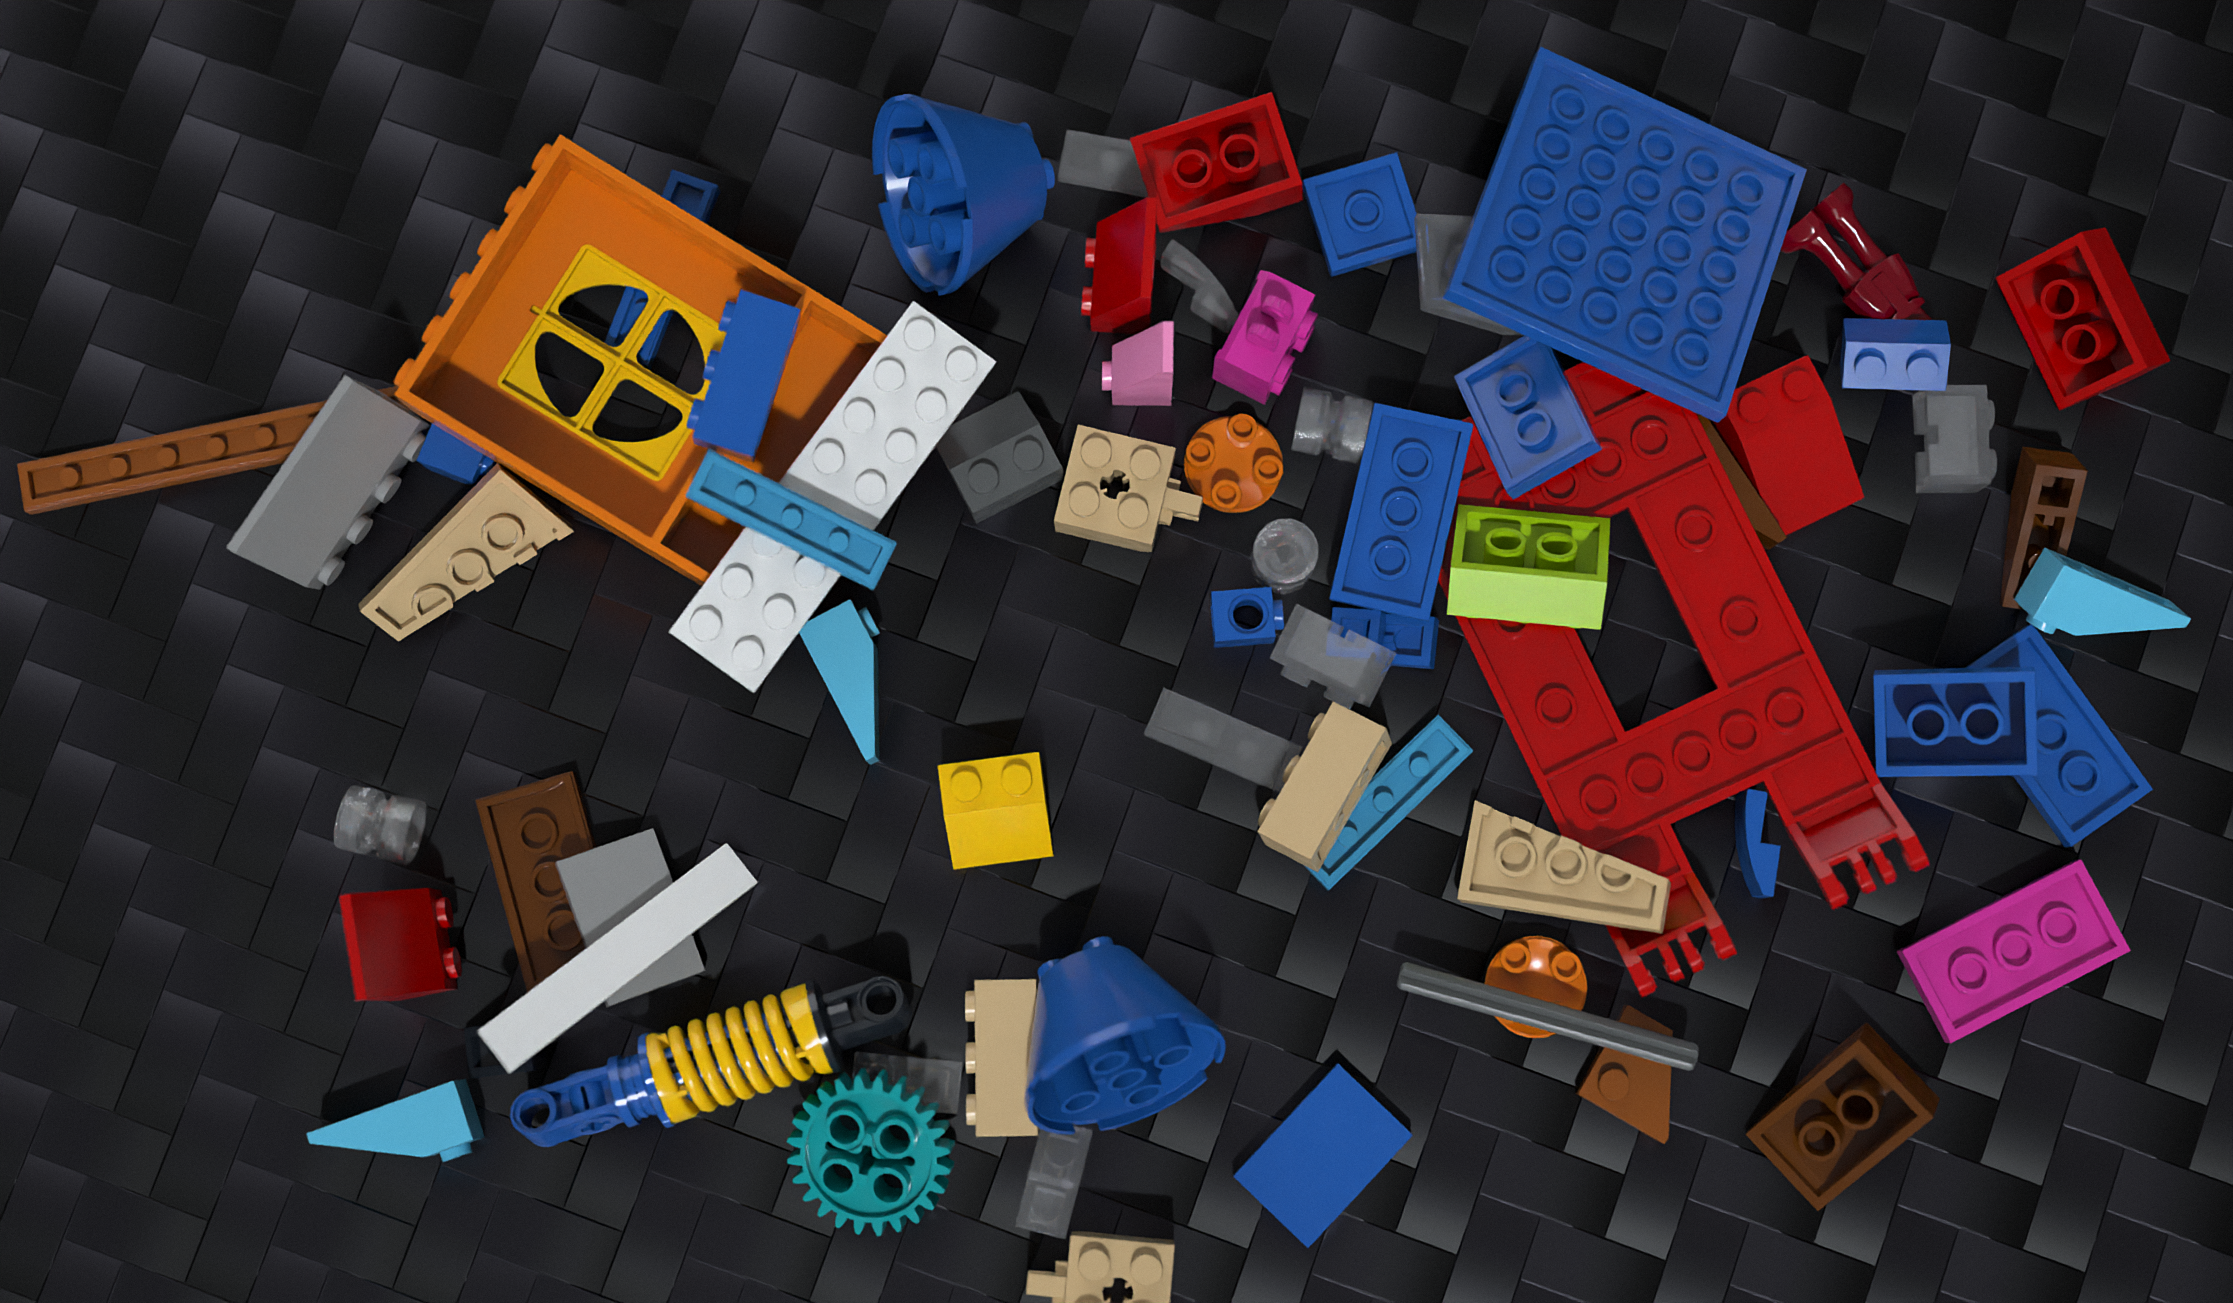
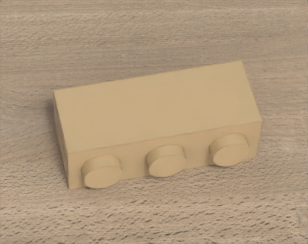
M1332 702L1326 714L1321 712L1313 721L1308 733L1309 744L1301 757L1296 755L1290 761L1283 776V782L1285 783L1276 800L1270 799L1265 804L1258 818V826H1260L1258 833L1265 845L1316 872L1320 870L1392 744L1385 727L1335 702Z
M1037 979L975 980V991H966L965 993L966 1022H975V1042H966V1073H975L976 1094H967L966 1121L967 1125H976V1137L1038 1136L1040 1134V1128L1030 1121L1024 1104L1038 990Z

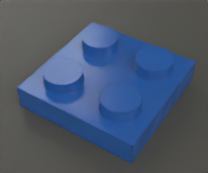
M1397 152L1303 180V191L1331 277L1425 249L1426 241Z

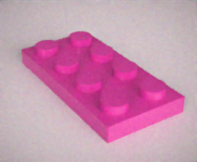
M2079 859L1898 950L1897 953L1945 1043H1952L2131 950L2082 860Z

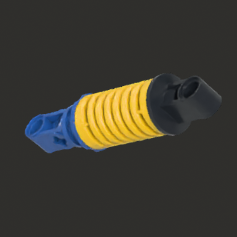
M874 977L868 981L828 994H824L817 980L811 978L806 980L804 984L781 992L780 997L786 1014H783L778 998L770 994L763 999L765 1013H762L760 1005L752 1000L744 1005L746 1019H744L739 1008L730 1007L725 1013L727 1025H725L719 1013L709 1014L706 1020L707 1030L700 1019L691 1020L687 1027L688 1038L684 1031L676 1025L668 1029L667 1035L666 1033L659 1035L658 1033L650 1034L649 1032L641 1034V1036H638V1053L634 1054V1056L629 1055L623 1058L621 1055H616L608 1058L607 1066L577 1072L566 1077L564 1080L527 1090L520 1094L511 1107V1122L521 1134L541 1147H551L582 1135L603 1132L622 1122H625L628 1127L641 1124L642 1117L647 1118L656 1114L666 1128H670L678 1122L695 1117L700 1110L712 1112L719 1104L730 1106L734 1104L737 1098L751 1099L756 1091L767 1094L773 1090L775 1085L782 1088L788 1087L794 1078L800 1081H807L813 1075L814 1069L816 1073L822 1074L844 1071L843 1050L901 1032L911 1020L912 1007L900 985L889 977ZM885 997L896 998V1005L891 1012L885 1015L873 1014L874 1007L879 1000ZM550 1108V1115L546 1123L541 1127L532 1128V1120L535 1114L542 1109Z

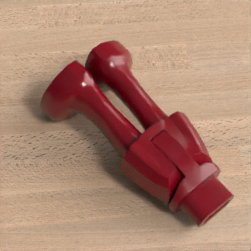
M1845 182L1839 185L1786 231L1781 251L1792 253L1800 249H1806L1817 256L1827 266L1845 291L1842 301L1863 319L1932 320L1921 307L1925 300L1923 297H1919L1920 294L1899 253L1887 257L1874 243L1857 219L1852 208L1854 200L1853 191ZM1824 223L1833 226L1845 239L1865 267V272L1840 248L1826 229Z

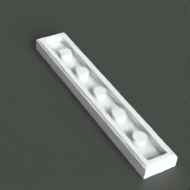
M725 843L479 1029L478 1035L510 1074L748 892L758 882L730 846Z

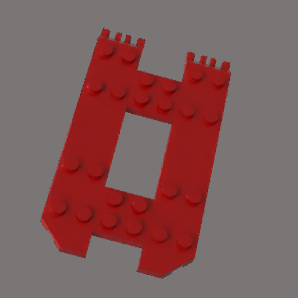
M1582 362L1565 370V373L1602 450L1514 500L1507 494L1471 416L1461 420L1474 424L1438 582L1448 601L1458 504L1601 518L1612 517L1627 509L1716 690L1627 732L1624 731L1574 628L1538 623H1519L1498 619L1468 618L1455 615L1561 836L1604 855L1608 854L1662 876L1671 882L1663 934L1605 925L1640 996L1644 997L1655 992V988H1657L1650 971L1645 969L1639 955L1657 947L1664 960L1662 962L1670 980H1674V982L1683 979L1684 975L1668 944L1669 941L1677 940L1693 973L1703 970V966H1705L1697 948L1693 947L1687 933L1705 926L1711 938L1710 943L1718 959L1724 960L1737 954L1720 917L1693 872L1670 825L1678 820L1762 782L1791 841L1818 882L1832 910L1846 904L1848 896L1830 867L1847 860L1854 872L1853 876L1862 893L1868 894L1875 891L1876 886L1860 853L1866 851L1884 885L1896 881L1895 878L1897 876L1890 861L1885 858L1879 847L1880 844L1895 838L1910 871L1916 872L1929 866V861L1916 834L1881 784L1697 414Z

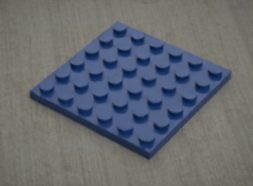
M1540 47L1533 57L1442 298L1718 423L1727 414L1807 169Z

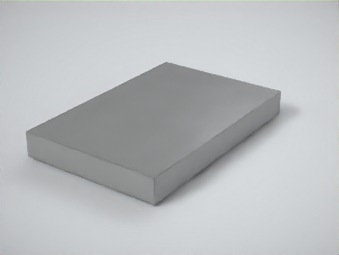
M653 828L555 863L585 949L673 884ZM692 934L605 1000L606 1007L704 972L705 968Z

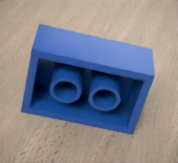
M2034 667L1874 671L1876 774L1878 777L2038 775L2036 673Z

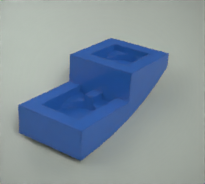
M1333 607L1327 656L1334 659L1372 664L1434 669L1439 620L1436 617H1430L1429 622L1395 614H1386L1377 610Z
M1745 789L1736 793L1735 837L1739 863L1751 896L1761 899L1774 896L1781 846L1760 843L1768 792Z

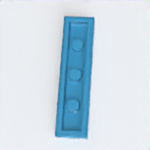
M710 449L685 495L686 498L871 590H874L897 545L896 542Z
M1437 715L1371 779L1320 870L1316 872L1305 865L1304 867L1327 890H1330L1465 760L1473 750Z

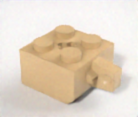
M1078 425L1054 518L1055 531L1136 551L1152 552L1158 525L1170 526L1173 516L1198 521L1203 497L1179 491L1181 481L1170 478L1175 459V447ZM1113 481H1120L1123 484V489L1128 488L1129 490L1128 492H1119L1117 499L1108 498L1107 488L1103 490L1102 488L1104 486H1111Z
M1072 1231L1069 1260H1056L1055 1272L1029 1270L1027 1273L1026 1294L1052 1297V1303H1115L1111 1301V1294L1105 1296L1103 1287L1112 1286L1114 1278L1125 1279V1288L1132 1286L1133 1293L1132 1295H1124L1121 1303H1170L1175 1248L1174 1240Z

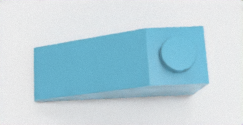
M2045 547L2014 599L2028 613L2026 617L2028 623L2050 634H2053L2056 628L2075 636L2187 627L2191 620L2188 615L2170 600Z
M849 599L807 621L799 633L865 760L872 765L880 761L878 649L872 637L880 634L867 607L857 611L855 605Z
M466 1079L445 1083L307 1133L310 1144L417 1157L440 1154L442 1162L473 1152L470 1142L485 1137Z

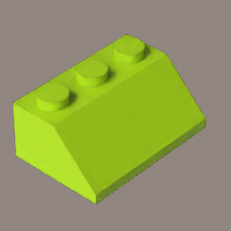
M1458 504L1447 615L1601 630L1607 586L1610 518Z

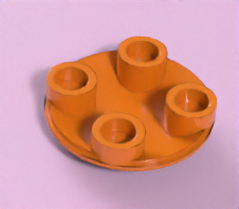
M1238 414L1214 419L1203 425L1193 435L1185 452L1184 472L1191 490L1195 495L1203 497L1204 504L1222 512L1242 513L1261 506L1274 494L1283 474V459L1279 445L1273 435L1265 427L1257 423L1253 417L1247 414Z
M1527 936L1508 943L1494 956L1486 972V985L1582 1011L1585 1004L1587 980L1579 958L1567 946L1548 937ZM1494 1016L1505 1028L1520 1036L1544 1038L1557 1034Z

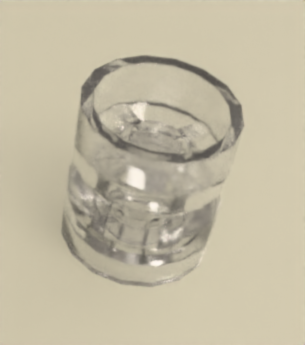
M1304 387L1291 450L1318 456L1325 449L1330 451L1332 459L1360 464L1373 400L1345 395L1340 401H1335L1332 393L1329 391Z
M1278 519L1268 523L1258 533L1251 553V570L1255 580L1263 588L1272 587V592L1291 593L1302 588L1310 579L1318 559V542L1314 533L1304 523L1293 519Z
M353 785L345 793L337 813L334 827L335 846L338 849L366 855L374 849L379 859L407 865L415 857L423 837L427 814L426 804L424 801L401 795H394L389 800H386L385 794L380 790Z

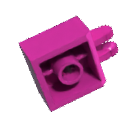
M1260 270L1252 293L1240 312L1222 350L1219 349L1215 356L1212 379L1264 405L1271 392L1280 396L1293 370L1291 367L1295 357L1291 356L1292 351L1295 349L1302 353L1315 328L1314 323L1318 316V313L1312 311L1315 294L1271 272Z

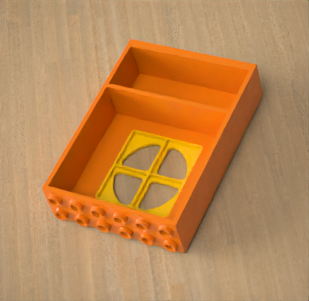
M559 135L553 146L546 143L537 154L532 164V170L536 173L526 189L518 186L510 196L504 212L509 215L499 231L491 229L482 240L477 251V255L481 259L471 274L466 271L463 272L454 284L449 295L454 301L444 317L436 315L427 326L422 336V341L426 345L416 361L409 358L399 370L394 384L398 386L394 395L412 412L700 586H703L746 527L685 496L709 450L694 444L692 438L694 430L686 428L695 398L705 400L710 381L705 380L701 391L695 395H690L638 363V352L665 311L674 310L687 321L700 343L706 366L711 350L721 351L726 332L719 330L720 320L727 301L736 303L740 290L801 309V319L754 463L712 450L776 483L781 481L888 335L569 139ZM602 285L632 287L644 291L648 296L647 305L623 343L618 347H611L561 317L559 314L560 304L568 296L578 291ZM551 332L604 365L603 375L579 413L574 417H566L556 409L547 397L539 380L535 352L538 339L543 333ZM623 380L635 382L679 409L683 415L681 423L675 430L647 441H612L600 438L593 432L594 422L618 384Z

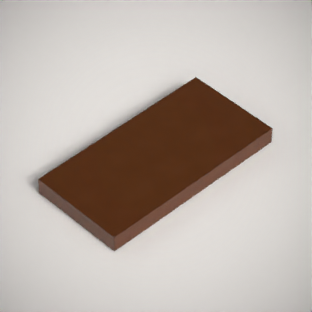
M573 771L475 800L527 993L585 950L555 866L557 861L596 848L577 775Z

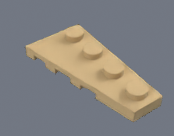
M497 463L359 603L360 612L397 641H400L453 608V602L474 589L477 592L494 582L493 577L517 562L519 565L525 563L537 555L538 549L556 538L560 541L574 532L568 521Z
M1475 800L1457 899L1462 903L1663 934L1671 882L1662 876L1608 854L1604 855L1582 846L1580 843L1569 838L1560 837L1538 828L1532 823L1494 810L1492 807Z

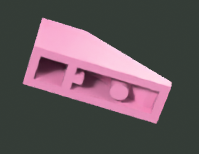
M1161 322L1112 345V361H1102V390L1112 391V405L1171 406L1173 322Z

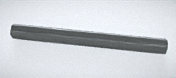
M1408 962L1403 963L1399 970L1397 987L1404 991L1688 1071L1693 1070L1697 1062L1699 1046L1693 1042Z

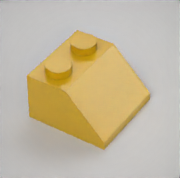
M1039 752L938 765L944 820L954 870L1054 857L1043 769Z

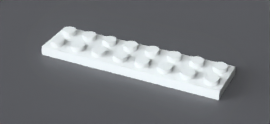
M913 301L778 484L874 531L995 366L996 361ZM746 527L670 629L669 633L755 693L841 574Z

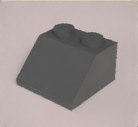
M1019 391L951 425L936 445L976 524L1064 479L1063 468Z

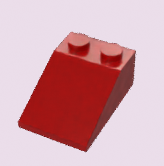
M1272 92L1130 138L1148 197L1157 198V225L1160 233L1256 216L1302 201L1303 184Z
M1146 197L1097 222L1096 238L1086 239L1085 268H1094L1093 286H1083L1081 315L1090 316L1091 331L1138 334L1150 328L1156 250L1157 198Z
M1808 355L1735 389L1726 416L1718 423L1711 420L1719 436L1786 536L1865 498L1832 400Z
M419 888L352 893L339 896L356 1001H400L458 989L456 978L462 975L461 959L457 948L450 946L448 927L453 926V911L448 897L442 898L441 890Z

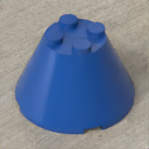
M912 94L891 97L884 103L878 113L872 145L873 175L882 174L887 202L878 203L880 214L891 246L901 266L909 278L924 292L935 290L938 292V296L956 291L1036 221L1043 218L1047 189L1054 187L1055 174L1049 160L1041 158L1037 145L1034 142L1032 130L1026 122L1015 124Z
M1110 937L1092 939L1084 945L1082 951L1064 959L1048 961L1037 971L1040 981L1037 990L1024 1104L1030 1121L1042 1130L1056 1134H1074L1076 1131L1073 1125L1097 1123L1099 1130L1105 1131L1149 1117L1175 1104L1196 1090L1208 1079L1204 1070L1215 1058L1216 1063H1221L1224 1057L1226 1044L1217 1024L1130 949L1114 945Z

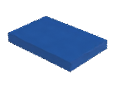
M1524 335L1454 376L1504 488L1513 500L1602 450L1554 348Z
M1337 1063L1233 1174V1177L1309 1248L1406 1144L1413 1134Z

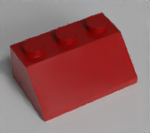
M2106 227L2080 232L1996 277L2059 410L2124 384L2170 362L2167 352Z

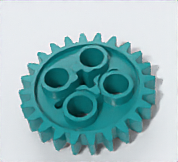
M861 1068L855 1076L854 1083L845 1072H842L835 1080V1087L829 1082L824 1081L817 1089L818 1096L810 1094L802 1104L806 1111H799L792 1121L799 1130H794L791 1133L787 1143L799 1149L791 1153L787 1162L788 1164L802 1166V1169L797 1172L792 1181L794 1184H809L810 1188L802 1198L804 1202L816 1198L822 1201L817 1213L819 1217L827 1214L830 1210L837 1213L835 1219V1227L840 1228L846 1219L849 1218L854 1220L855 1234L860 1235L866 1223H872L876 1235L881 1236L886 1228L887 1221L891 1223L897 1232H900L906 1224V1216L917 1224L925 1213L923 1207L933 1210L939 1200L936 1193H944L950 1182L943 1175L950 1174L955 1161L945 1157V1155L952 1151L955 1141L940 1138L949 1127V1120L934 1121L932 1117L940 1104L934 1102L923 1106L920 1100L925 1088L920 1087L911 1094L906 1092L907 1077L904 1075L894 1086L888 1084V1074L885 1069L881 1070L875 1081H870L867 1070ZM839 1115L853 1117L859 1125V1130L851 1131L846 1129L842 1125ZM889 1125L902 1126L907 1130L910 1139L900 1140L895 1138L889 1130ZM827 1141L832 1143L837 1148L829 1147ZM866 1146H869V1147L872 1148V1156H874V1157H871V1156H870V1148H868V1147H866ZM906 1156L913 1157L915 1162L912 1163ZM833 1164L846 1166L851 1171L853 1178L845 1179L840 1177L835 1172ZM890 1173L897 1176L901 1180L903 1188L889 1186L884 1181L882 1174Z

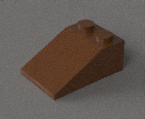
M1866 1022L1817 1064L1746 1132V1135L1813 1207L1819 1211L1934 1117L1940 1098Z

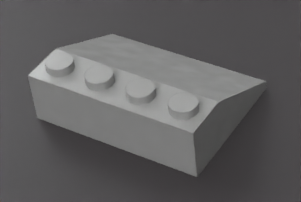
M345 375L226 548L307 588L320 590L323 584L329 586L341 573L345 565V561L341 558L351 543L355 545L360 543L371 529L373 520L369 517L380 501L383 503L388 502L398 490L401 484V478L398 477L399 473L408 460L411 462L417 460L431 425L384 393Z

